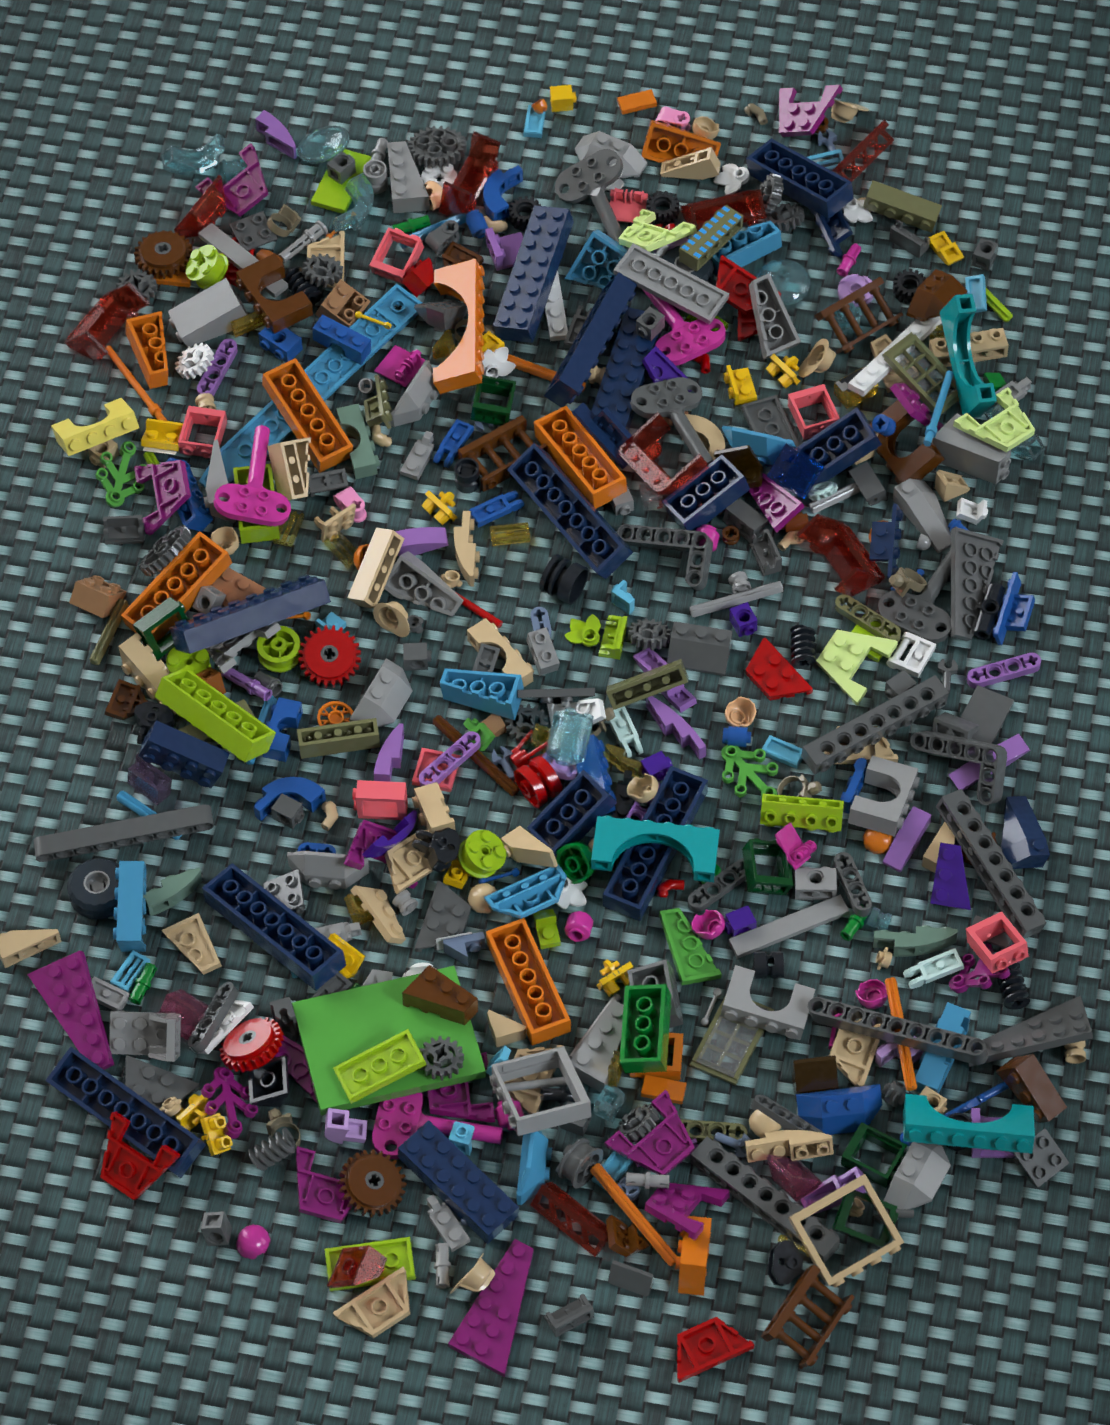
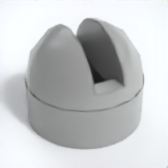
M363 378L360 380L358 387L361 392L369 394L374 391L375 383L369 378ZM364 384L370 385V388H365Z
M920 534L916 549L927 550L931 546V540L928 536Z

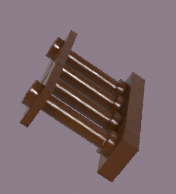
M881 276L814 315L818 322L822 319L828 321L842 345L840 349L835 351L837 354L842 351L844 354L854 349V344L886 325L892 327L899 322L898 318L903 316L902 312L893 316L879 292V286L884 283ZM868 292L874 296L887 321L880 325L864 300V295ZM853 301L855 304L858 303L872 327V330L865 334L849 309V303ZM837 310L843 312L857 336L850 343L834 318V312Z
M523 415L458 449L459 460L471 458L478 463L479 474L482 476L481 490L483 492L496 487L497 484L512 477L507 469L521 455L511 444V439L520 437L528 448L534 443L526 434L527 424ZM544 443L540 447L547 452V445ZM503 445L515 460L505 465L493 449ZM487 454L499 469L489 474L477 458Z
M816 1265L805 1269L760 1336L766 1342L780 1339L803 1358L798 1365L800 1369L807 1366L811 1367L817 1361V1353L842 1315H846L853 1306L851 1304L854 1299L852 1294L841 1299L818 1280L817 1275L821 1269ZM809 1287L815 1288L837 1306L832 1316L828 1315L807 1298L806 1291ZM802 1304L826 1323L820 1334L796 1315L794 1309L797 1305ZM786 1321L793 1323L814 1340L808 1351L784 1332L782 1327Z

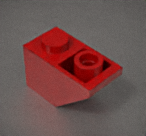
M429 257L424 261L420 259L404 273L406 277L401 281L417 298L434 282V270L431 259Z

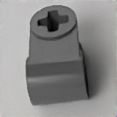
M453 220L444 222L426 236L425 243L436 254H443L452 241L457 243L460 239L458 223Z

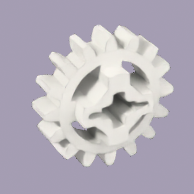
M200 343L199 346L194 344L193 348L189 346L188 350L182 351L183 355L178 357L179 361L175 363L177 366L175 369L182 378L188 380L192 377L195 379L196 375L201 376L203 372L208 371V366H212L210 361L214 360V352L207 344L204 345L203 343Z

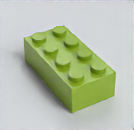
M271 463L266 464L263 487L267 490L275 491ZM250 466L233 468L235 484L245 485L248 483ZM238 520L241 544L280 539L279 526H266Z

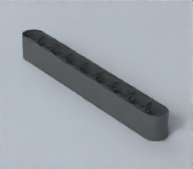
M198 805L40 836L33 840L35 856L39 862L58 860L212 829L214 823L211 806Z
M814 997L808 1002L810 1016L814 1022L975 1065H981L988 1059L985 1042L979 1038L821 997ZM822 1008L821 1011L815 1012L816 1009ZM842 1013L841 1016L834 1017L836 1014ZM856 1019H862L859 1022H854ZM876 1024H881L879 1027H874ZM896 1029H901V1031L897 1033L893 1032ZM916 1034H921L920 1037H917V1038H914V1037H913V1036L916 1035ZM937 1039H941L940 1042H938V1043H933V1041H935V1040H937ZM955 1045H961L959 1048H953ZM975 1050H982L980 1053H973Z

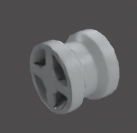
M743 571L735 572L728 578L733 594L751 589V584L747 581L748 576Z
M404 890L393 899L392 904L400 909V913L403 916H406L417 907L418 901L411 898L408 890Z

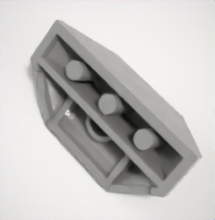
M601 131L583 136L575 147V153L580 161L602 149L615 151L623 161V172L620 178L639 177L647 166V161L632 144ZM617 159L611 160L609 165L615 164Z
M425 360L392 410L393 420L391 421V426L396 427L420 420L429 411L431 402L437 399L439 392L433 384V369L430 361Z
M386 658L349 721L376 718L378 727L394 723L413 692L403 668Z
M313 851L287 853L289 867L293 871L299 869L302 882L314 888L347 889L366 876L370 870L368 859H364V867L361 870L344 865L347 857L346 854Z
M912 1142L892 1179L884 1201L897 1206V1209L907 1210L931 1202L951 1167L942 1145Z

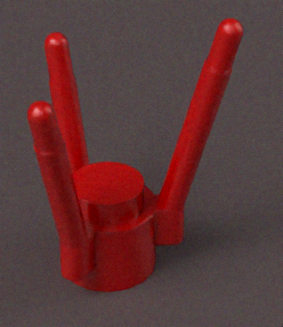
M530 730L517 747L511 750L513 754L510 756V759L517 769L523 765L528 766L532 760L530 757L550 745L551 742L547 741L529 753L524 749L520 751L534 733V730ZM555 748V749L549 750V751H547V752H550V754H553L554 752H557L558 749Z

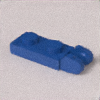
M456 419L439 445L433 462L438 464L443 458L444 453H446L448 456L444 461V467L449 468L454 458L458 455V449L465 445L474 431V426Z
M513 490L469 509V511H471V518L475 519V524L479 528L512 511L515 512L521 509L525 503L521 499L514 501L519 497V494Z
M859 758L855 762L854 775L849 777L847 791L841 795L840 801H844L843 812L848 814L850 813L855 796H859L864 785L868 765L867 760L864 758Z

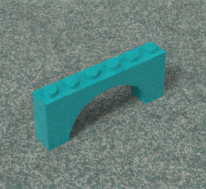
M973 294L955 295L939 313L962 414L968 413L974 418L981 417L997 401L993 383L985 384L975 369L971 352L970 332L972 320L977 311Z
M608 815L597 816L591 869L612 871L613 864L618 856L628 848L643 843H659L678 850L687 858L693 870V880L714 883L720 830L713 827H695L689 824L683 826L674 825L671 822L656 823L651 820L638 821L631 818H613Z
M905 1094L903 1141L1030 1154L1033 1152L1035 1139L1033 1106L1012 1104L1010 1112L1001 1119L984 1123H970L942 1115L929 1104L927 1096Z

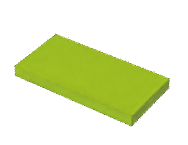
M338 147L333 158L341 151L351 155L355 160L356 172L341 185L330 178L326 170L311 199V205L346 214L364 178L363 167L366 162L371 160L372 156Z
M409 1029L333 1067L352 1104L427 1064Z
M410 1237L324 1249L330 1291L376 1285L401 1267H404L406 1270L407 1280L416 1279Z

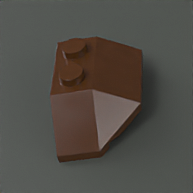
M935 269L917 288L906 316L922 322L927 321L928 318L940 316L939 312L955 295L967 294L968 291L954 276Z

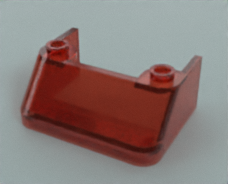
M473 131L468 158L453 184L446 181L443 184L439 213L446 216L467 214L475 209L477 205L476 200L484 188L487 179L493 171L496 172L500 162L497 160L501 142Z
M761 189L747 190L681 205L685 222L696 225L697 232L707 220L709 221L714 216L717 210H721L725 205L742 214L743 223L747 222V225L757 224L759 219H767Z
M127 282L102 296L66 338L64 343L70 349L92 360H100L108 353L105 345L126 322V319L138 317L139 314L137 312L150 303L130 282Z
M657 412L620 446L619 455L656 494L667 495L672 494L708 466V463L698 454L671 478L655 462L662 453V446L658 440L671 429Z
M816 514L796 534L798 538L807 540L810 543L809 547L814 553L825 555L842 580L834 588L836 592L855 596L878 585L885 579L883 572L875 561H870V554L852 529L845 523Z

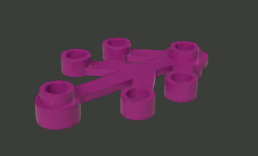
M985 944V946L993 954L994 950L991 944ZM966 954L962 957L964 969L960 970V973L949 981V987L955 993H963L969 987L987 989L992 985L990 977L1006 979L1009 977L1010 971L1006 967L992 974L982 960L979 959L975 969L969 973L976 960L973 954Z
M218 1067L213 1073L214 1080L210 1084L207 1083L203 1086L201 1094L205 1098H211L219 1086L222 1088V1093L214 1101H208L204 1110L208 1115H214L219 1107L225 1103L228 1122L224 1128V1133L226 1136L231 1137V1139H236L241 1134L243 1127L242 1123L237 1120L234 1105L242 1110L248 1118L256 1116L258 1107L250 1103L246 1104L243 1101H250L248 1095L249 1086L243 1087L234 1080V1074L228 1068ZM231 1088L237 1091L243 1100L231 1092Z

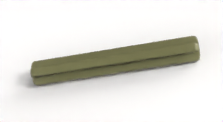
M119 599L89 658L91 664H100L122 620L121 614L128 608L127 600Z

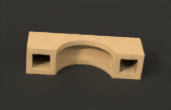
M485 618L467 629V640L477 652H479L481 643L500 648L499 656L506 662L502 673L521 675L524 687L533 682V667L530 663H525L520 652L510 646L507 637H502L494 623H490Z

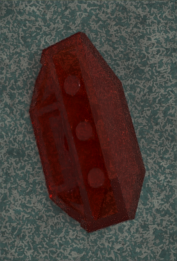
M218 175L187 215L174 229L175 233H179V236L184 235L185 238L199 236L198 233L211 223L215 225L216 220L225 214L227 206L222 176Z

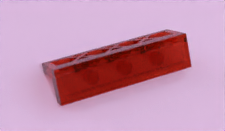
M883 120L833 171L852 182L894 141L885 131L889 124ZM879 134L888 141L886 144H878ZM866 147H874L875 155H867ZM855 158H863V166H856ZM844 169H852V177L850 179L842 172Z
M553 1182L542 1184L530 1206L594 1257L598 1256L604 1244L608 1242L607 1225ZM542 1196L548 1199L550 1208L545 1209L538 1204ZM561 1209L565 1213L566 1221L561 1222L558 1220L555 1210ZM573 1222L581 1225L582 1234L573 1232ZM589 1235H594L600 1240L595 1248L589 1244Z

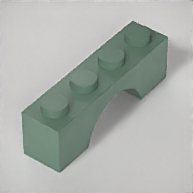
M359 404L337 408L339 425L346 435L354 437L360 443L350 453L351 467L355 480L377 475V467L380 466L378 455L374 456L373 453L375 445L373 440H369L371 433L369 426H365L364 423L366 421L364 410H360Z

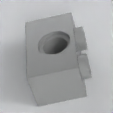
M547 627L529 632L526 641L539 676L557 671L560 662Z
M801 867L795 870V900H828L835 897L837 893L836 868Z

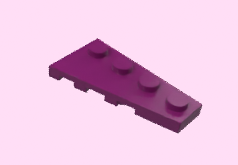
M764 473L762 486L750 488L749 490L776 533L804 508L801 501Z
M283 1035L282 1046L279 1047V1052L274 1058L283 1055L287 1056L288 1074L318 1104L303 1047Z

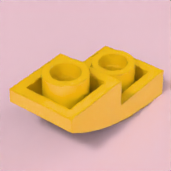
M458 855L452 861L450 868L445 874L443 883L463 889L469 874L461 867Z

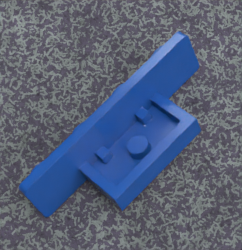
M1013 572L1011 579L1008 580V590L1003 596V606L998 612L997 625L993 628V637L998 645H1003L1007 630L1026 632L1035 603L1034 595L1018 594L1021 587L1018 572Z

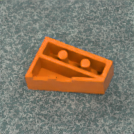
M688 1216L687 1218L704 1223V1228L696 1240L691 1239L686 1231L680 1232V1237H683V1240L678 1241L677 1253H681V1256L676 1257L675 1269H679L678 1293L704 1296L712 1218Z

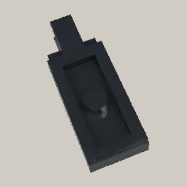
M624 770L623 781L618 780L615 792L617 801L615 804L616 811L612 813L613 818H626L635 802L626 792L628 784L632 780L633 771Z

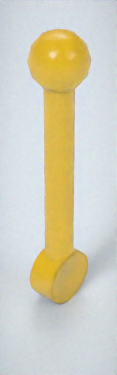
M360 311L355 313L356 318H363L377 323L386 329H390L392 326L389 322H382L368 317Z

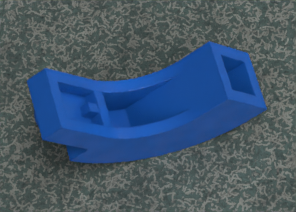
M519 165L508 169L505 173L500 169L496 170L489 176L484 185V210L492 221L504 220L509 217V204L502 198V194L523 182V169Z
M285 777L277 779L262 788L263 798L258 799L254 805L255 817L262 821L271 813L272 806L281 794L302 803L306 809L313 813L326 800L325 789L306 778Z

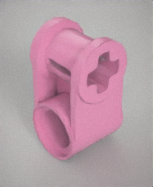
M662 107L655 120L679 129L681 127L682 130L688 132L691 130L689 124L690 115L685 111Z
M351 486L333 496L336 505L341 510H344L353 503L356 505L354 522L360 523L366 519L365 502Z

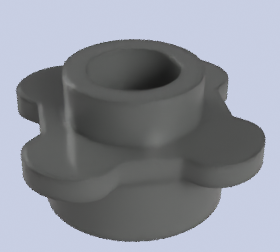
M417 615L408 616L409 633H422L423 618Z

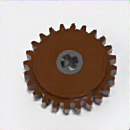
M164 230L161 232L155 231L153 234L149 233L146 238L143 237L142 242L138 241V246L135 247L134 252L135 263L138 265V269L142 270V272L146 270L148 275H155L156 279L159 276H162L163 279L166 276L173 278V274L179 276V271L185 272L187 262H189L193 249L189 239L185 240L184 235L179 236V232L173 233L171 230L169 232Z
M374 1149L369 1154L366 1150H363L361 1156L358 1152L355 1153L354 1159L350 1157L347 1163L342 1166L344 1171L339 1173V1176L342 1178L338 1181V1184L343 1185L339 1189V1193H345L342 1200L348 1199L349 1203L347 1206L351 1207L353 1205L355 1213L361 1210L362 1216L367 1212L370 1218L375 1213H377L378 1217H381L383 1211L389 1214L391 1209L394 1210L398 1206L397 1203L399 1204L402 1201L400 1196H403L406 1192L402 1189L406 1186V1183L401 1182L405 1178V1174L399 1173L402 1167L396 1168L397 1160L391 1162L389 1154L383 1157V1151H380L378 1155L375 1154Z

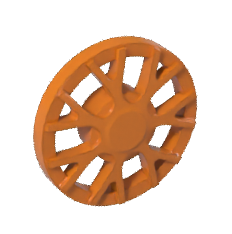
M340 701L328 702L318 711V725L350 722V717L344 718V715L347 713L352 715L353 710L349 705ZM338 706L344 707L342 712L337 710ZM331 707L333 711L328 713L326 708ZM320 716H327L328 720H321Z

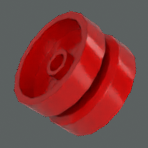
M541 756L532 759L529 762V767L523 765L514 771V778L520 791L535 808L541 807L548 802V798L553 799L562 792V785L556 772L548 761Z

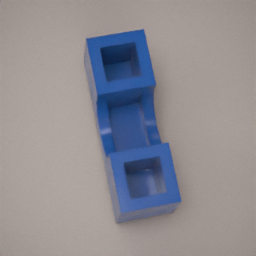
M323 314L313 327L314 341L327 348H330L333 343L339 345L344 350L345 357L362 365L371 352L370 338Z
M279 697L277 703L273 704L271 709L272 718L271 721H267L266 726L275 731L276 734L269 751L263 754L264 758L283 762L287 761L292 746L290 735L283 734L281 731L285 728L298 729L303 714L302 702Z

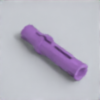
M233 668L224 674L221 673L222 677L246 689L250 695H256L264 701H268L272 696V690L261 685L260 681L252 680Z

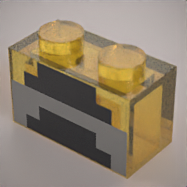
M866 366L834 383V395L846 409L857 406L861 401L868 397H873L878 392L879 383L864 397L848 389V383Z

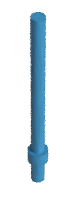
M952 371L946 372L930 424L925 430L923 444L927 447L931 445L933 438L937 434V424L954 375Z

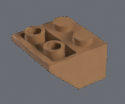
M340 279L320 305L315 315L320 318L323 314L349 328L358 319L355 317V313L357 311L362 313L371 301Z
M94 575L93 577L75 582L69 603L104 618L111 616L117 601L123 599L127 591L121 589V586L118 584L107 583L104 581V578Z

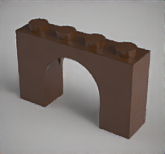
M275 253L236 272L237 280H235L237 288L244 292L247 302L253 304L255 313L258 316L261 315L267 329L270 328L274 334L313 315L312 303L303 291L280 301L268 300L261 295L265 287L285 278L284 265Z
M898 399L881 413L895 421L896 429L890 436H883L878 433V438L882 445L876 451L886 460L887 463L885 465L891 472H894L896 475L895 480L898 484L909 478L922 480L945 460L936 445L932 443L928 447L922 444L910 455L899 458L895 450L896 439L899 433L915 419L909 415Z

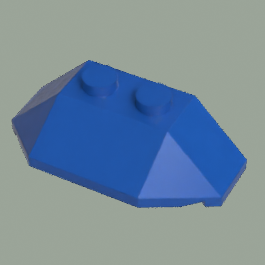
M880 1084L796 1094L798 1116L828 1135L856 1132L861 1122L869 1125L882 1107Z

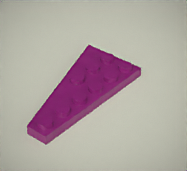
M79 950L27 974L78 1051L103 1070L114 1066L84 952Z
M514 1239L496 1267L493 1279L480 1292L448 1343L449 1348L503 1377L506 1374L521 1302L534 1253L532 1247L517 1239Z

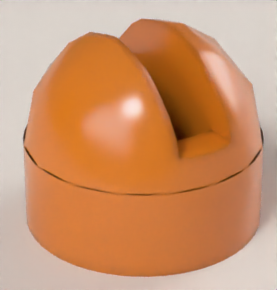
M544 98L531 105L538 114H543V111L546 112L547 103Z

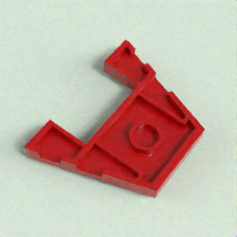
M112 1112L110 1120H112L111 1128L107 1134L109 1139L107 1151L104 1152L100 1178L135 1200L181 1154L167 1145H162L154 1162L122 1141L131 1121L118 1112Z

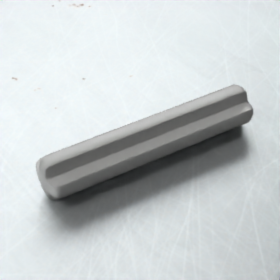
M853 482L837 490L835 494L826 497V499L823 498L809 503V510L812 514H815L859 493L860 490L856 483Z

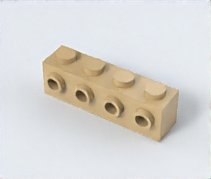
M1003 328L970 333L973 362L1007 357L1009 345ZM945 337L929 340V350L945 367L951 366Z
M375 529L347 597L358 606L374 609L380 600L405 538L394 530Z

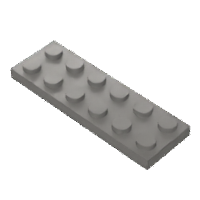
M634 243L613 270V274L616 275L620 272L636 283L637 287L709 325L729 299V293Z

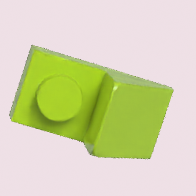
M553 909L533 913L540 949L561 946L556 915Z

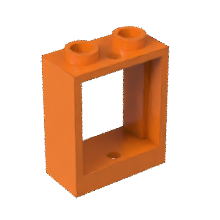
M669 1033L668 1045H674L673 1065L667 1066V1072L630 1073V1077L645 1078V1075L680 1081L683 1034Z

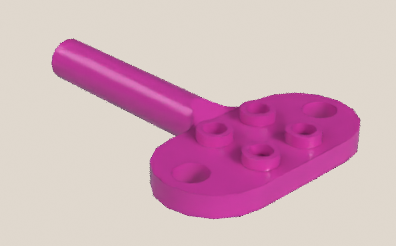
M643 290L656 309L665 315V321L672 329L670 333L659 338L655 346L662 352H670L666 356L676 366L684 364L722 345L726 338V330L724 324L719 319L714 318L710 325L700 319L693 322H685L673 305ZM714 328L719 329L718 331H711Z
M260 425L255 428L248 483L245 485L230 483L222 485L217 489L213 501L217 512L224 517L266 526H279L288 520L291 504L281 493L267 490L263 487L267 446L270 437V429L267 426ZM225 497L228 499V501L224 502L221 501L219 498ZM282 508L285 510V512L281 513L278 512L276 509Z
M422 1092L379 1102L372 1132V1143L376 1152L383 1151V1157L389 1154L390 1159H399L398 1147L428 1120L445 1136H450L453 1124L457 1121L475 1127L471 1140L501 1144L503 1137V1128L424 1115L422 1113ZM389 1144L397 1146L396 1150L392 1152L387 1151L385 1148Z

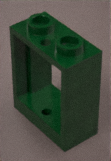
M482 375V383L477 384L470 420L501 426L508 423L516 381ZM481 392L509 397L507 407L479 403Z
M171 597L133 624L136 632L142 637L141 642L143 646L149 645L153 650L152 653L156 660L160 659L175 646L171 632L156 642L151 631L174 614L178 621L186 619V621L190 620L184 613L186 610L184 605L180 601L176 602Z
M749 839L742 849L748 892L786 895L793 886L791 865L787 861L785 852L779 847L776 840ZM755 855L776 857L778 877L757 875Z
M861 1122L842 1154L841 1165L850 1170L857 1167L869 1180L887 1188L906 1155L907 1144ZM865 1139L896 1154L886 1174L854 1159Z
M857 1190L843 1196L832 1230L877 1248L887 1245L891 1234L885 1224L878 1239L845 1227L854 1199L858 1198L873 1204L870 1197ZM880 1200L884 1208L888 1210V1215L895 1225L899 1215L896 1212L897 1206Z

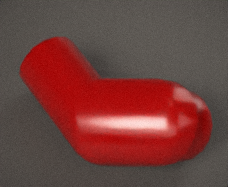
M668 879L657 886L658 897H667L668 890H684L685 880Z

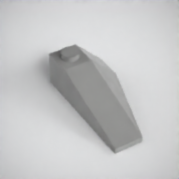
M217 439L213 442L205 488L207 496L203 497L205 508H210L212 516L234 523L236 522L235 519L222 516L214 507L213 499L217 489L222 485L228 484ZM225 497L219 498L221 501H228Z
M909 478L895 486L893 492L894 503L898 504L900 510L903 511L921 534L930 538L931 546L937 553L951 547V533L937 496L924 480Z
M409 551L400 555L384 587L385 590L396 598L429 607L432 610L452 617L464 601L424 562Z

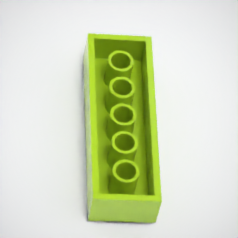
M183 668L166 675L160 681L155 697L163 705L175 711L178 716L183 717L192 726L204 732L207 737L218 742L224 749L229 750L239 760L247 762L269 751L276 732L189 669Z

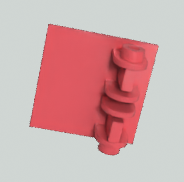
M611 189L610 206L617 221L633 223V219L640 216L639 212L642 209H646L648 193H644V191H634L633 193V190L628 192V189L625 192L623 189Z

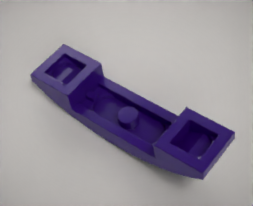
M415 809L394 828L398 834L390 840L382 835L362 855L365 858L380 857L401 843L409 835L416 823L417 812Z

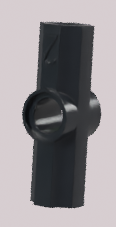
M999 583L989 584L974 630V635L978 639H990L995 622L998 619V612L1006 588Z

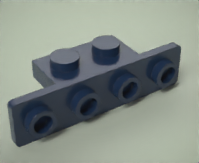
M810 209L816 217L815 222L823 232L821 234L823 239L829 245V252L832 256L842 259L844 254L839 243L853 234L848 221L843 216L842 209L829 219Z
M581 403L572 411L577 420L621 469H624L634 460L622 446L632 435L607 407L597 416L584 403Z
M893 504L892 522H872L869 559L870 561L888 562V580L891 575L896 574L899 570L898 566H896V560L900 558L898 540H901L902 533L901 528H899V522L903 520V511L900 510L898 504Z

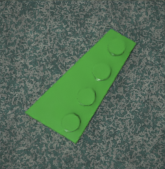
M675 908L660 911L659 918L681 986L720 979L722 973L715 967L713 959L702 947L699 937L697 938L693 933L692 926L681 909Z

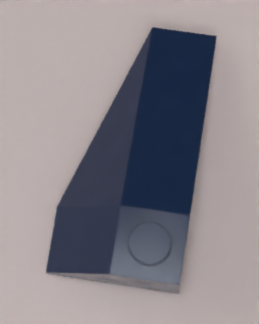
M1026 796L1006 797L1004 827L1000 847L1013 869L1042 868L1050 856L1045 835Z

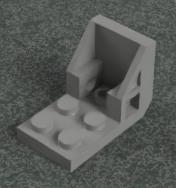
M110 1012L109 1047L111 1054L149 1055V1058L175 1062L180 1057L181 1014Z

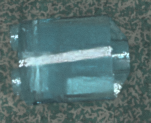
M566 707L564 711H555L546 754L555 758L556 763L563 766H572L584 762L593 726V715L576 713L577 710Z

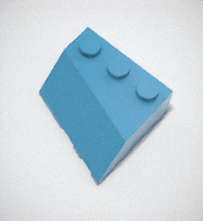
M597 229L591 233L564 279L578 281L603 289L615 276L613 270L628 249Z

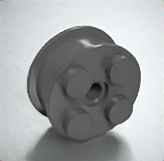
M586 1138L577 1140L573 1145H567L563 1151L564 1156L556 1168L558 1176L561 1179L567 1178L570 1180L572 1187L576 1189L581 1188L594 1176L590 1172L592 1166L596 1163L601 1164L603 1150L589 1145V1140Z

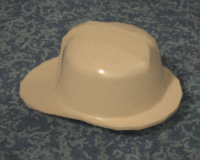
M834 99L835 103L831 108V117L839 122L846 123L851 121L859 110L869 111V109L857 104Z
M821 339L814 345L798 370L800 377L804 378L813 372L822 373L829 369L836 357V353L829 348L827 339Z
M391 601L388 603H378L374 607V618L382 628L400 637H406L409 634L408 613L400 603Z
M483 1254L475 1266L451 1290L450 1294L459 1286L473 1292H479L489 1285L495 1275V1271L482 1259Z

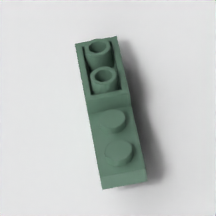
M200 867L188 869L177 875L167 876L161 880V888H153L146 892L143 898L146 899V910L149 911L150 917L175 906L189 896L203 881Z
M923 925L921 927L916 926L915 933L908 931L890 932L888 930L874 931L873 948L888 947V949H894V957L925 955L955 944L958 929H952L951 927L935 928Z

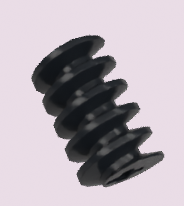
M294 267L290 269L285 275L284 281L288 283V289L292 294L295 295L303 291L311 301L312 306L318 303L322 298V293L318 291L314 283L310 284V280H305V275H302L303 268Z
M805 625L792 626L790 629L791 665L796 669H804L816 662L815 630Z
M1018 962L1008 966L1010 971L1009 977L1006 979L997 977L1004 1006L1012 1010L1022 1009L1030 1003V999L1027 998L1029 994L1025 991L1027 989L1026 984H1023L1025 980L1022 977V970L1019 969L1020 963Z

